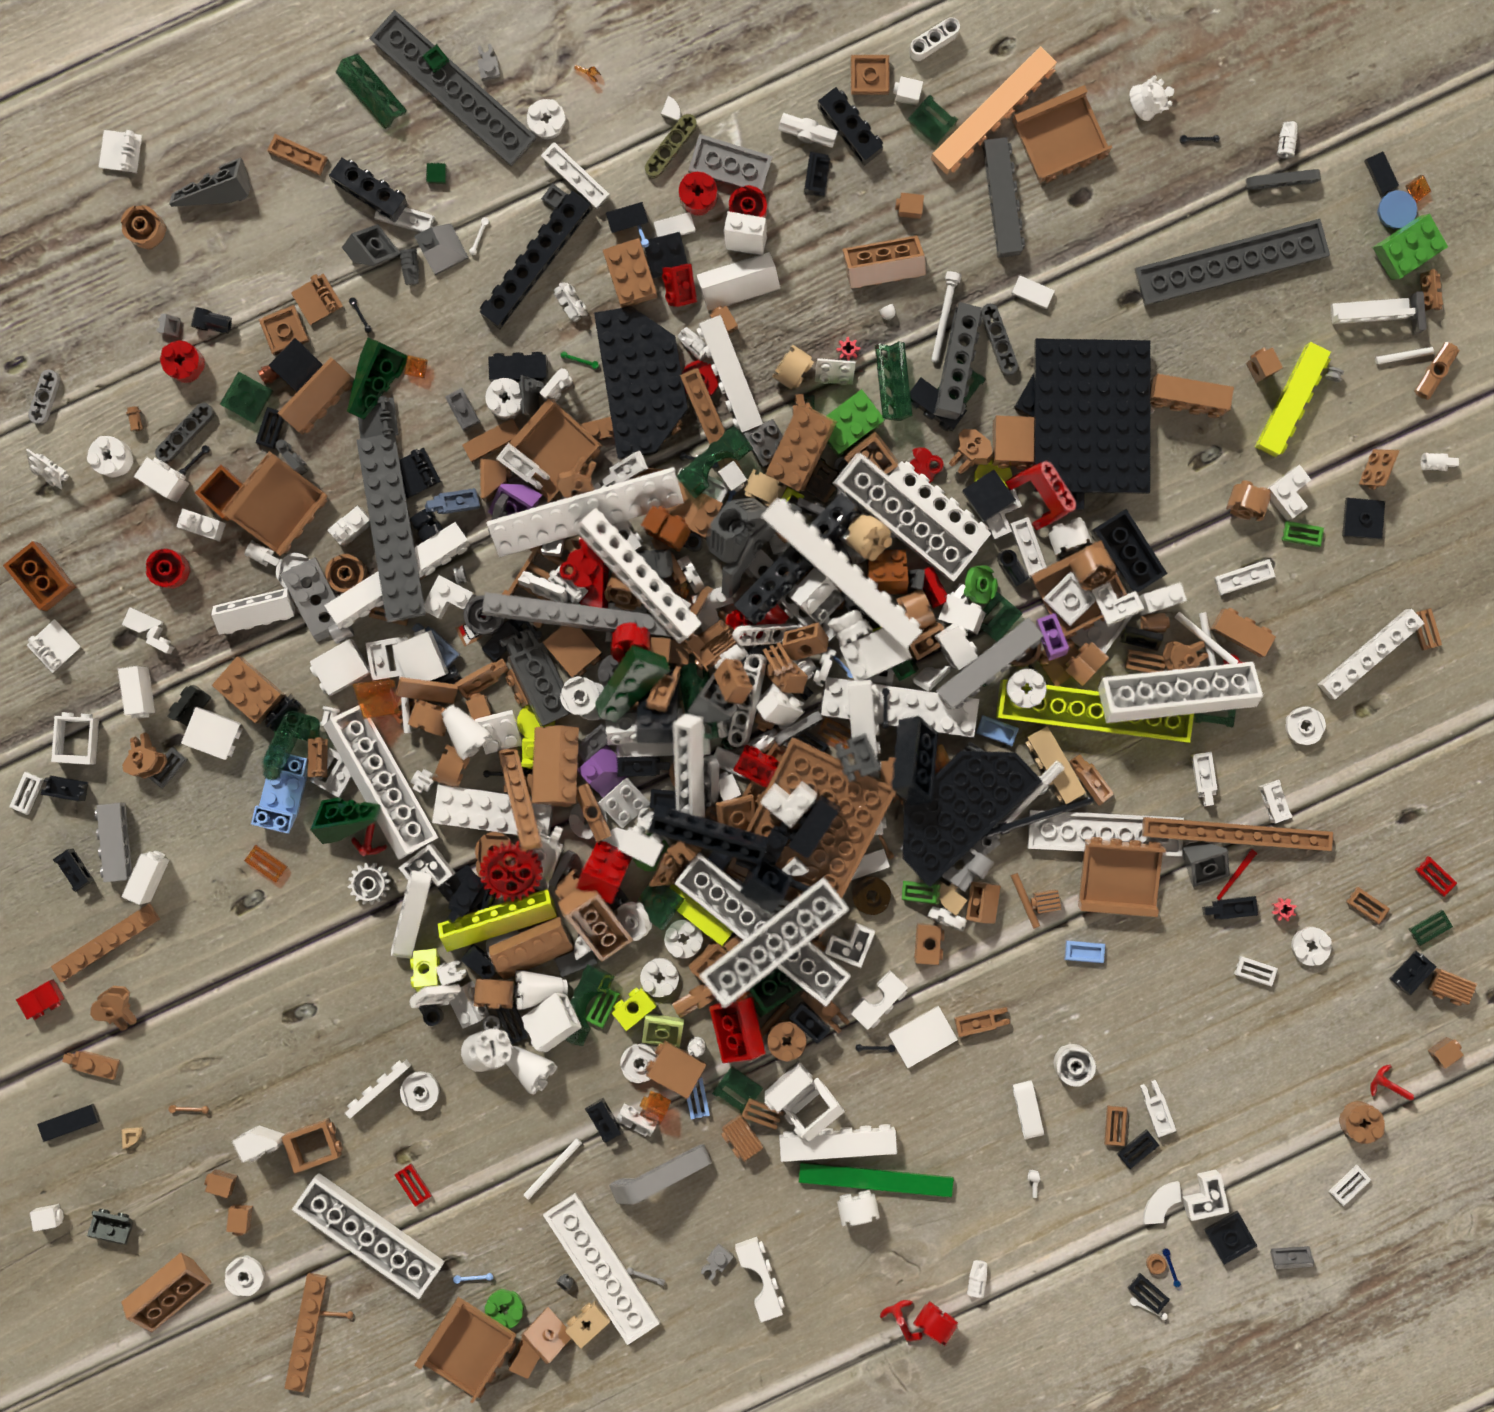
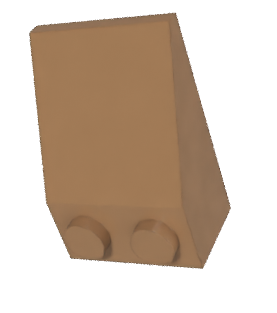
M678 482L684 503L666 509L671 516L675 517L678 515L685 519V523L689 525L690 532L697 533L701 538L705 539L710 523L722 510L723 503Z

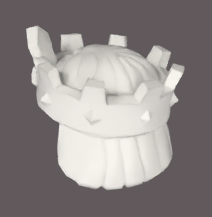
M1156 75L1141 85L1133 86L1130 90L1129 96L1133 110L1144 121H1150L1155 114L1162 113V111L1168 110L1172 106V101H1168L1167 97L1173 96L1174 89L1167 87L1164 90L1162 87L1164 81L1162 79L1156 81Z
M853 610L842 617L833 618L828 623V626L836 632L840 646L847 645V641L851 642L859 639L863 634L866 635L873 632L869 621L863 619L861 612L858 610Z

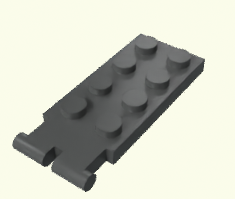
M527 628L518 632L521 639H518L516 634H512L501 639L500 644L502 647L506 646L510 654L507 659L540 727L571 713L561 703L560 695L564 685L542 642L539 643L534 637L532 630Z

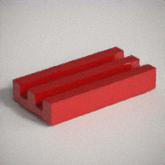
M1427 856L1426 860L1415 871L1442 897H1445L1455 887L1457 882L1431 857ZM1429 863L1451 883L1449 886L1427 866ZM1423 869H1425L1437 882H1439V883L1445 888V890L1443 891V890L1423 871Z
M412 1163L394 1174L415 1207L432 1196ZM407 1170H410L413 1177L425 1193V1196H422L421 1192L419 1191V1189L407 1173ZM401 1174L404 1175V1177H405L406 1180L408 1181L409 1185L411 1186V1188L413 1189V1191L415 1192V1194L417 1195V1197L419 1198V1200L416 1199V1197H415L414 1194L412 1193L411 1189L409 1188V1186L407 1185V1183L405 1182V1180L403 1179V1177L401 1176Z

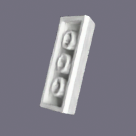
M769 252L763 254V256H755L697 274L708 312L719 306L725 307L781 289L776 267Z

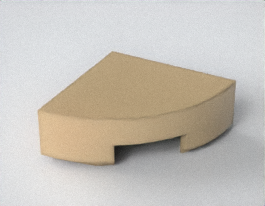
M143 1127L122 1129V1149L129 1148L138 1142L142 1135Z

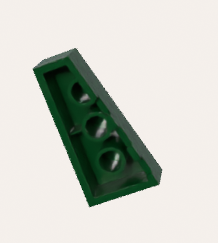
M632 645L595 702L599 718L617 722L670 671L666 656Z

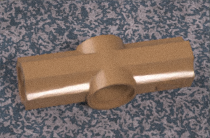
M1448 342L1442 345L1414 390L1417 396L1426 400L1431 398L1442 378L1448 374L1449 367L1460 350L1457 346ZM1434 367L1440 370L1439 375L1435 374Z
M589 783L577 787L576 798L596 842L612 836ZM590 807H595L598 811V815L595 818H590L587 814Z
M702 983L689 991V994L672 1003L677 1015L682 1018L693 1010L706 1006L716 996L706 983Z

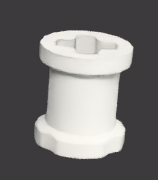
M323 706V718L319 725L323 726L331 718L337 716V713H340V709Z

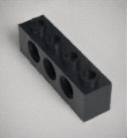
M835 87L818 100L817 107L865 166L882 153L883 142L878 135H874L871 132L869 123L860 118L858 109L854 105L851 106L847 101L848 97L844 91H839ZM837 107H842L845 110V112L839 114L835 111V109ZM854 122L856 127L851 129L846 124ZM860 137H866L868 139V142L862 144L859 142L858 139Z
M342 157L329 174L333 184L394 223L408 206L404 193L397 189L394 191L384 180L380 179L379 181L374 178L370 171L366 169L364 171L361 170L351 159L347 161ZM352 177H358L355 181H350ZM367 187H374L371 191H366ZM385 196L390 197L387 201H381Z

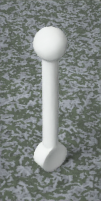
M482 218L481 220L482 226L475 240L473 248H471L469 251L471 255H475L477 253L476 248L478 246L484 228L489 224V220L487 218Z
M1132 1297L1130 1299L1131 1305H1138L1156 1314L1150 1307L1138 1302L1137 1298ZM1164 1312L1156 1314L1162 1320H1166L1168 1317Z

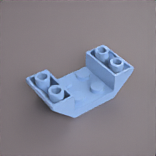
M269 749L265 765L268 772L260 804L255 806L251 825L290 833L299 812L307 780L308 758Z

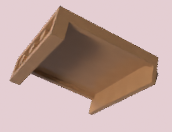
M1085 85L1014 115L1012 122L1039 183L1044 181L1049 183L1060 174H1063V176L1068 175L1078 166L1084 168L1090 165L1092 160H1102L1109 156L1108 153L1111 151L1112 145H1107L1086 97L1088 91Z
M550 398L545 401L510 442L512 446L536 463L540 469L550 476L548 480L543 479L536 472L532 476L542 484L543 487L537 490L548 499V503L559 501L562 498L556 482L559 474L571 471L573 467L575 468L581 456L585 458L584 464L581 467V471L584 472L588 468L587 463L600 455L602 452L600 449L603 446L558 403Z
M269 451L221 512L281 556L289 551L294 538L298 539L303 533L302 528L306 523L312 522L315 517L314 513L318 508L321 509L326 504L328 496Z
M1101 540L1089 545L1094 546V548H1105ZM1085 548L1030 575L1049 615L1056 614L1066 639L1077 635L1076 631L1081 628L1087 630L1093 627V622L1099 619L1101 622L1105 621L1095 601L1069 626L1043 600L1069 572L1073 573L1070 561L1082 554ZM1116 573L1110 584L1117 599L1126 596L1127 593Z
M1100 837L1085 839L1078 900L1079 909L1088 912L1158 917L1159 910L1156 905L1162 855L1166 853V849L1161 843L1154 841L1149 842V844H1143L1138 840L1122 842L1121 839L1111 838L1110 841L1103 840Z
M458 1296L414 1366L420 1370L423 1365L432 1369L472 1395L471 1403H473L477 1397L480 1399L484 1394L486 1382L491 1383L496 1373L494 1370L496 1367L501 1368L506 1360L504 1357L505 1353H510L516 1344L514 1339L517 1334Z

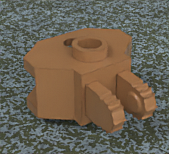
M963 429L958 434L960 446L958 453L949 462L951 466H955L961 458L965 461L959 467L958 472L960 474H963L970 466L973 467L975 464L988 465L992 460L993 454L991 442L976 429Z
M581 456L575 468L573 467L571 471L559 474L556 482L563 497L570 498L595 490L591 482V475L596 462L591 461L587 471L583 472L581 467L584 464L585 458Z
M1176 641L1166 643L1163 658L1167 671L1197 668L1201 661L1209 657L1207 652L1196 653V651L1205 647L1204 641L1196 642L1192 645H1184Z
M146 732L140 734L141 740L136 736L130 738L131 750H128L129 755L122 764L125 773L144 779L160 773L167 763L166 755L156 751V747H152L150 736Z
M124 986L110 987L101 993L92 1004L90 1015L95 1021H107L109 1024L114 1023L122 1031L127 1029V1023L130 1025L136 1023V1017L129 1009L131 1006L128 1003L130 991Z

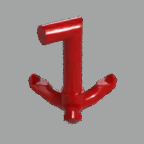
M375 823L367 826L362 845L355 837L351 839L352 844L363 857L376 855L387 848L386 844L372 848L371 843Z
M1391 1064L1385 1065L1378 1070L1370 1085L1372 1097L1376 1096L1375 1093L1379 1084L1407 1100L1414 1099V1095L1383 1076L1388 1072L1389 1068H1392Z
M902 1300L893 1306L886 1307L880 1313V1318L882 1319L892 1313L907 1342L922 1340L921 1332H910L901 1308L912 1305L913 1301Z

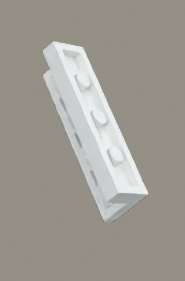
M1409 298L1335 303L1331 305L1332 324L1408 319L1415 314V308H1410Z

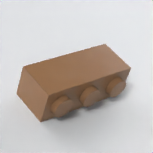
M1232 608L1222 609L1210 630L1260 658L1265 657L1276 636L1271 634L1272 631L1264 626L1261 628L1256 626V622L1248 617L1242 618L1238 616L1239 612Z

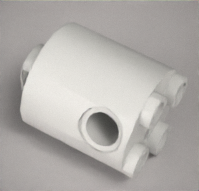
M488 1029L469 1036L462 1045L461 1056L464 1064L473 1071L483 1072L503 1066L510 1060L511 1043L506 1032L498 1029Z

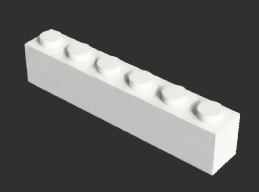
M721 315L699 323L700 328L697 329L700 339H705L707 344L704 347L708 358L712 357L714 364L711 367L714 375H719L721 382L718 385L721 393H726L728 401H725L729 412L733 411L735 419L732 420L736 430L740 429L741 432H745L762 425L763 422Z
M685 714L673 723L676 810L705 818L703 720L701 717Z
M889 1124L879 1125V1128L861 1126L860 1129L852 1130V1127H843L841 1131H833L832 1128H826L810 1142L805 1137L801 1139L794 1131H785L783 1135H779L781 1162L897 1154L895 1128Z

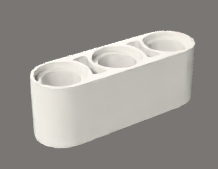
M947 18L915 38L910 45V58L914 61H921L957 38L960 29L959 21L955 18ZM951 26L955 31L948 32L946 27ZM930 37H937L939 41L932 42ZM921 47L923 51L918 53L914 48Z
M1032 1081L1013 1084L1012 1088L1024 1139L1044 1135Z

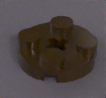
M865 877L857 882L853 889V902L860 912L878 915L887 909L891 891L885 881L878 877ZM870 890L877 893L874 901L871 899L867 900L866 898Z

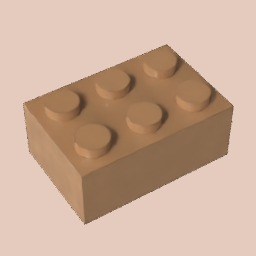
M639 238L603 249L621 308L658 298Z
M238 656L212 684L217 691L249 719L259 724L262 723L266 715L285 696L279 688L248 661Z

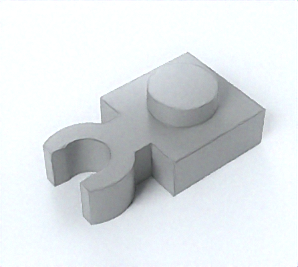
M488 44L489 50L487 52L482 51L481 45L478 46V52L483 58L478 59L482 80L500 77L497 57H491L493 55L491 44Z
M718 1243L707 1257V1261L710 1264L702 1267L701 1274H704L706 1270H710L712 1274L709 1276V1280H713L716 1270L718 1269L722 1272L734 1255Z

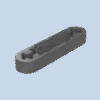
M1319 169L1252 176L1246 179L1247 190L1310 184L1319 182L1321 175Z
M991 303L986 304L980 315H983L982 321L1000 371L1006 376H1011L1016 372L1018 362L997 306ZM987 308H989L990 311H994V313L992 314L993 321L995 319L998 320L992 322L990 325H988L987 323L991 321L990 316L985 315ZM991 327H1000L1001 334L998 336L993 335ZM1005 344L1008 350L1006 353L1001 354L998 352L997 346ZM1009 354L1011 357H1008L1007 360L1009 364L1014 365L1011 371H1009V369L1004 368L1006 366V360L1003 359L1001 361L1000 359L1007 357Z
M207 403L197 405L156 448L155 455L157 459L165 463L172 461L212 420L215 413L214 409ZM203 408L208 409V416L202 415L201 410ZM195 415H196L197 417H200L199 419L202 420L201 423L199 422V420H197L196 418H194ZM190 421H195L196 428L193 431H188L187 424ZM176 435H182L183 442L180 445H175L173 441ZM170 443V445L175 447L176 449H171L170 446H168L167 444ZM163 449L166 451L168 450L167 454L169 456L167 458L164 456L161 457L163 455V453L161 452Z

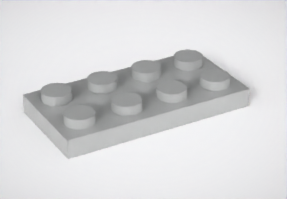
M699 134L688 172H704L718 182L738 188L751 185L763 191L772 156Z

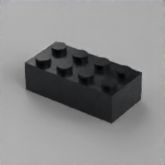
M1127 509L1090 531L1096 542L1102 541L1104 549H1106L1116 567L1115 571L1129 594L1135 591L1136 593L1140 592L1168 574Z
M670 667L668 675L672 676L676 667ZM679 679L666 712L647 708V701L653 688L638 701L637 743H674L673 723L678 720Z
M920 716L899 719L897 742L895 745V761L893 763V779L891 781L892 790L911 806L932 802L938 732Z

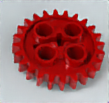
M510 840L508 846L501 842L500 848L496 845L493 846L494 852L487 850L488 856H483V862L480 863V868L482 869L480 870V876H483L481 877V883H485L484 889L490 888V895L496 892V899L502 895L504 896V901L511 897V901L514 902L515 897H518L519 900H522L523 894L529 897V891L535 892L534 886H540L539 880H542L541 873L543 872V867H541L542 861L537 860L538 853L532 854L533 849L522 851L519 841L512 845ZM511 856L515 859L513 861H509L506 858ZM524 868L530 870L529 872H526V873L521 872V870L524 869ZM500 870L502 871V873L495 874L493 873V871ZM515 882L516 885L510 886L507 883Z

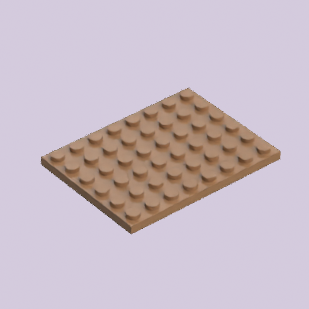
M792 737L764 795L774 783L791 795L803 781L817 793L816 799L823 795L840 806V812L808 859L788 847L790 840H788L775 866L782 870L796 856L809 869V872L802 876L790 875L793 877V880L812 887L824 877L842 899L896 792L892 790L890 784L870 774L861 777L858 770L853 772L856 780L849 782L847 776L843 774L842 769L844 768L839 759ZM760 801L746 831L768 837L772 827L774 828L775 825L780 827L782 820L761 804ZM808 807L803 814L808 815L811 809ZM803 814L792 825V827H788L787 831L792 833L793 830H798V828L800 827V824H798V822L800 821ZM733 857L726 874L744 882L749 869L735 864L737 858ZM789 886L784 900L791 903L797 898L799 893L803 894L804 892Z

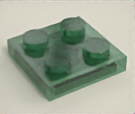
M238 371L220 405L255 424L273 390Z
M649 883L636 902L643 904L650 922L659 929L664 930L685 898L667 885L650 887Z

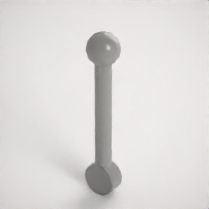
M631 1267L627 1268L629 1275L633 1274L657 1282L660 1285L665 1283L663 1279H657L634 1271Z

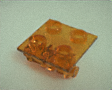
M388 678L352 684L363 719L400 713L392 688L395 687L394 680Z

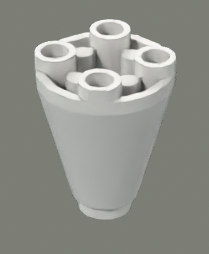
M452 705L441 713L457 755L462 760L472 757L479 751V747L485 746L493 740L488 730L460 708Z
M525 970L515 971V979L518 985H514L515 997H519L517 998L518 1010L537 1006L556 992L568 994L566 979L562 980L560 977Z
M511 1045V1058L506 1062V1065L528 1093L534 1095L538 1090L542 1091L548 1084L547 1078L549 1075L554 1074L557 1066L552 1060Z

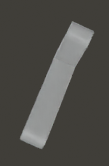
M701 1144L637 1178H622L612 1182L609 1187L617 1204H635L708 1166L712 1162L705 1145Z

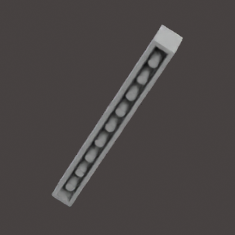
M487 592L484 595L482 615L612 633L621 624L636 623L638 627H646L650 631L651 637L675 639L651 614Z

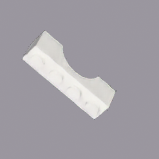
M754 1237L735 1244V1250L741 1267L755 1270L763 1280L762 1291L754 1299L760 1321L764 1322L783 1315L784 1301L782 1296L778 1297L777 1295L778 1284L775 1278H771L770 1271H772L769 1259L765 1260L763 1253H766L763 1242H759L758 1238Z

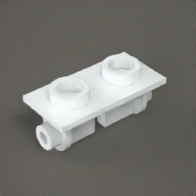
M559 283L560 286L554 289V295L561 306L566 303L569 304L564 310L570 320L577 322L581 319L580 316H587L586 306L577 298L574 287L568 283Z
M559 566L549 574L548 580L551 583L564 586L569 600L577 605L587 594L588 590L585 587L574 585L571 580L562 578Z
M623 1104L616 1118L619 1120V1123L629 1128L632 1127L633 1123L636 1124L634 1131L645 1137L652 1135L658 1122L651 1116L645 1115L626 1104Z

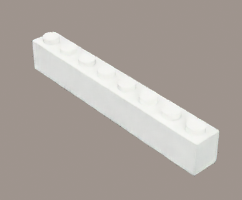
M456 522L415 547L420 578L424 575H430L435 571L436 567L441 564H447L453 556L464 553L468 549L467 547L470 546ZM374 573L325 605V608L340 629L351 626L355 619L368 615L371 609L384 604L379 573Z
M871 680L848 682L852 738L866 733L877 760V754H881L880 742H876L875 735H879L878 723H874V716H878L877 704H873L872 697H876L875 685H871ZM877 761L880 770L870 774L878 779V773L881 772V761ZM883 817L874 835H883V828H887L886 817Z

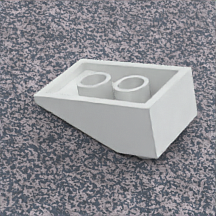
M883 628L840 647L854 681L864 680L912 658L908 647L907 649L904 648Z

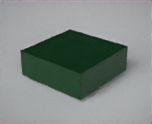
M437 44L422 55V58L434 73L449 62V59Z
M427 163V184H446V163Z

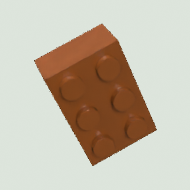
M35 541L29 543L3 565L36 607L42 611H49L77 588L43 545Z

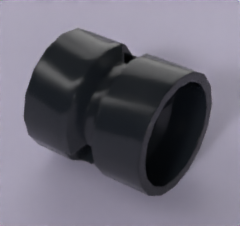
M426 509L410 518L414 529L419 530L418 535L422 542L443 530L440 522L435 521L436 516L434 512H426Z

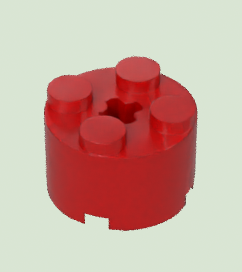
M699 171L684 176L679 185V199L687 212H691L692 215L701 216L714 208L717 202V186L712 176ZM697 191L701 192L699 196L695 194Z
M747 185L736 189L731 194L729 212L765 218L767 214V201L759 188ZM751 205V209L745 210V207Z
M173 341L161 350L160 363L162 369L167 375L182 383L193 382L199 378V375L205 368V360L202 353L186 341Z
M171 549L156 550L146 560V575L148 579L160 587L168 589L178 588L186 582L191 572V567L186 557ZM167 565L170 566V567H169V569H170L169 572H166V571H167V568H166Z
M624 623L617 626L612 634L611 655L619 665L632 645L650 651L651 633L644 626L641 628L636 623Z
M929 1301L928 1304L924 1305L913 1324L917 1328L923 1329V1332L929 1337L946 1346L956 1331L959 1322L946 1312L942 1315L943 1311Z

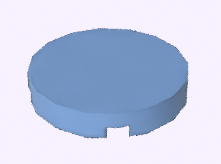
M1396 190L1389 192L1380 201L1377 211L1379 220L1388 228L1401 229L1415 219L1417 215L1416 201L1405 191Z

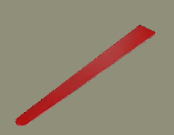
M1250 850L1217 896L1218 900L1221 899L1258 854L1256 851Z

